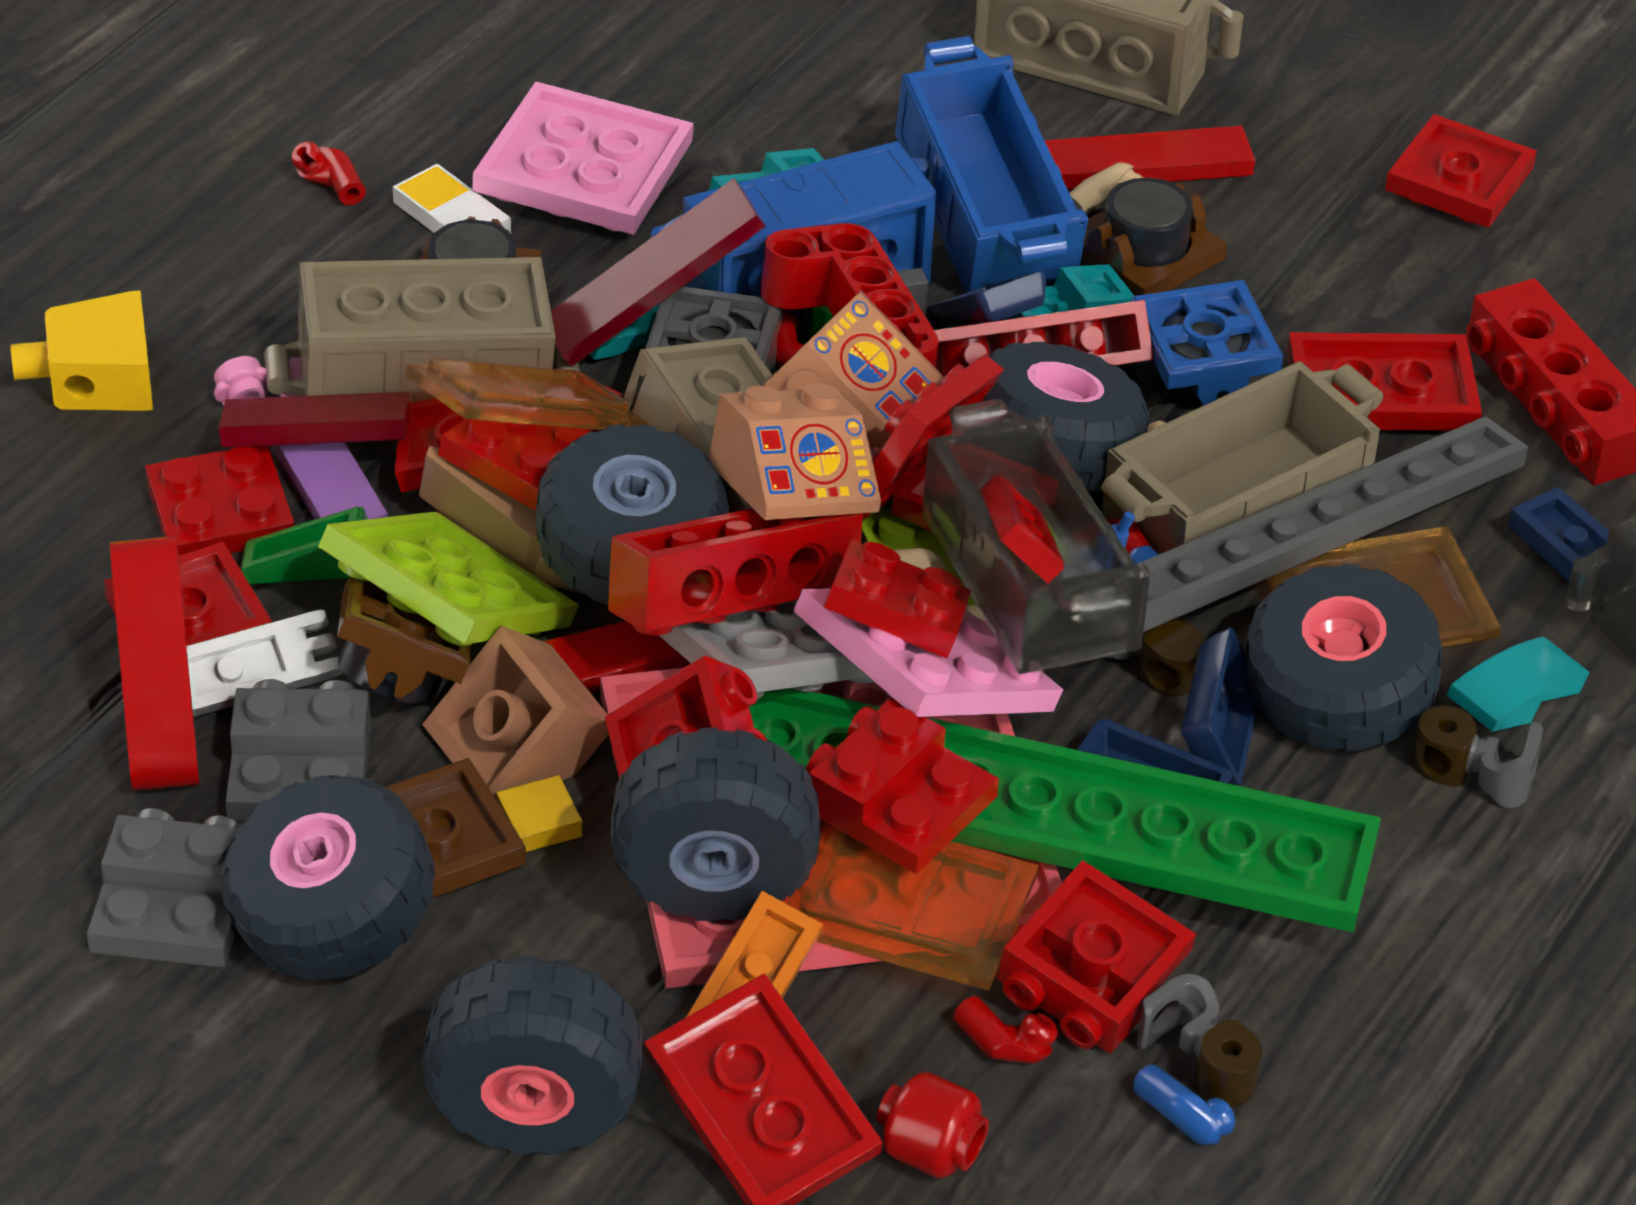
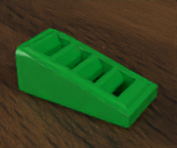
M357 506L248 540L245 544L240 570L249 584L349 578V575L338 567L339 560L318 546L327 524L368 519L363 506Z

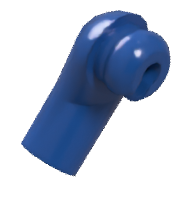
M1157 1065L1145 1066L1136 1075L1133 1084L1135 1094L1159 1111L1196 1144H1218L1220 1136L1228 1135L1234 1129L1235 1116L1232 1108L1226 1101L1220 1098H1211L1205 1102Z

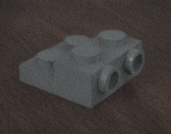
M276 679L261 680L253 688H236L230 732L232 757L226 795L227 817L234 821H247L251 816L252 810L264 799L269 800L280 793L282 788L295 782L304 783L313 780V777L327 775L366 778L371 731L369 690H356L353 685L342 680L327 681L319 689H290L287 684Z
M155 808L141 810L136 817L117 815L101 863L103 886L87 932L89 952L225 968L236 933V927L231 920L222 897L223 885L220 877L222 862L225 861L229 849L228 845L240 825L233 819L225 816H211L203 824L175 821L167 812Z

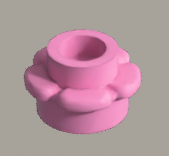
M239 356L226 361L214 374L216 384L214 389L215 399L224 405L225 399L266 398V394L269 392L266 378L267 369L261 367L259 361L251 356Z

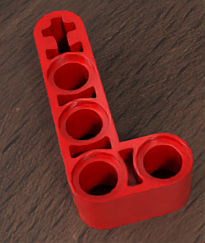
M839 223L776 231L767 237L760 292L761 297L768 304L782 309L827 306L834 317L862 291L934 367L936 366L939 344L937 334L870 230L860 225Z
M176 536L110 542L132 791L200 785Z

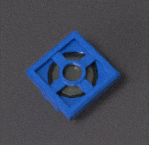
M1244 280L1131 297V302L1145 300L1154 356L1153 362L1156 366L1158 382L1167 393L1181 401L1206 405L1249 385V380L1252 376L1271 374L1282 369L1283 354Z

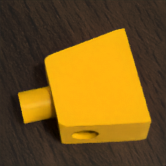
M141 290L51 307L45 312L47 341L11 344L14 381L50 377L54 406L61 410H153Z

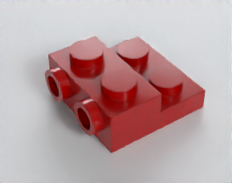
M704 655L606 715L605 720L619 778L631 765V761L643 751H646L653 744L655 746L660 744L668 736L682 731L685 734L699 731L700 728L718 727V730L726 731L738 729L753 733L755 737L767 741L764 734L754 728L749 707L757 701V691L750 677L735 666Z
M890 698L877 711L869 706L859 710L850 723L847 738L836 748L827 743L821 745L813 753L806 767V771L811 776L813 787L818 795L819 816L822 820L914 874H917L997 798L999 778L945 748L946 728L927 717H917L914 712L904 708L893 698Z
M1082 860L1006 944L1003 949L997 979L1003 982L1004 993L1017 1007L1026 1011H1033L1039 1006L1060 1020L1061 1031L1074 1045L1082 1049H1091L1096 1044L1109 1054H1112L1140 1021L1143 1000L1159 989L1191 952L1197 934Z

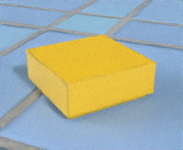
M560 775L496 792L497 802L526 845V852L582 837V819Z

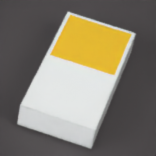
M435 164L393 186V202L434 233L449 223L465 220L469 216L483 221L498 219L503 227L511 233V217L477 192H473L470 187L439 164Z

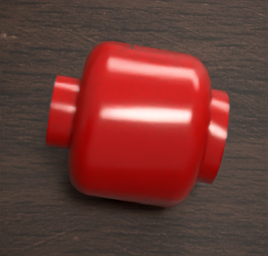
M926 1071L912 1076L903 1087L893 1084L884 1095L876 1118L877 1123L884 1126V1149L891 1157L939 1179L950 1176L957 1169L967 1171L979 1156L989 1129V1120L982 1116V1103L976 1094Z

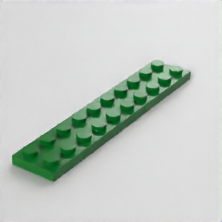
M786 688L765 691L764 695L749 707L754 728L761 731L767 740L769 739L782 747L806 769L811 756L821 745L827 743L836 748L847 738L850 723L859 710L869 706L877 711L880 706L812 691H796ZM927 717L946 728L945 748L999 778L997 798L951 842L1070 869H1075L1083 860L1110 878L1354 933L1378 838L1381 817Z

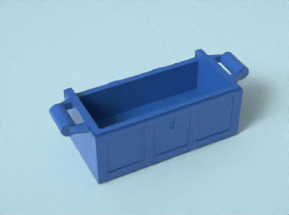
M970 36L925 43L924 71L902 74L895 136L911 159L923 158L929 162L928 181L936 191L934 223L965 292L967 293L990 284L1044 270L1046 284L1054 283L1060 267L1080 266L1088 217L1082 209L1077 210L1068 192L1060 169L1055 164L1037 126L1038 123L1013 76L1014 62L1011 56L1007 55L990 59L987 54L973 44ZM971 58L974 59V60H969V61H963V62H957V63L946 64V65H941V66H935V65H937V64H943V63L954 62V61H959V60H965V59H971Z
M895 141L740 182L739 185L744 189L766 227L683 287L761 297L765 241L770 234L785 229L839 223L860 225L870 230L897 271L922 268L928 283H930L936 191L928 181L929 162L923 158L911 159L899 142ZM719 188L684 197L682 215ZM679 217L670 221L665 226L654 227L651 231V238ZM806 308L786 309L794 313L797 319L806 317Z

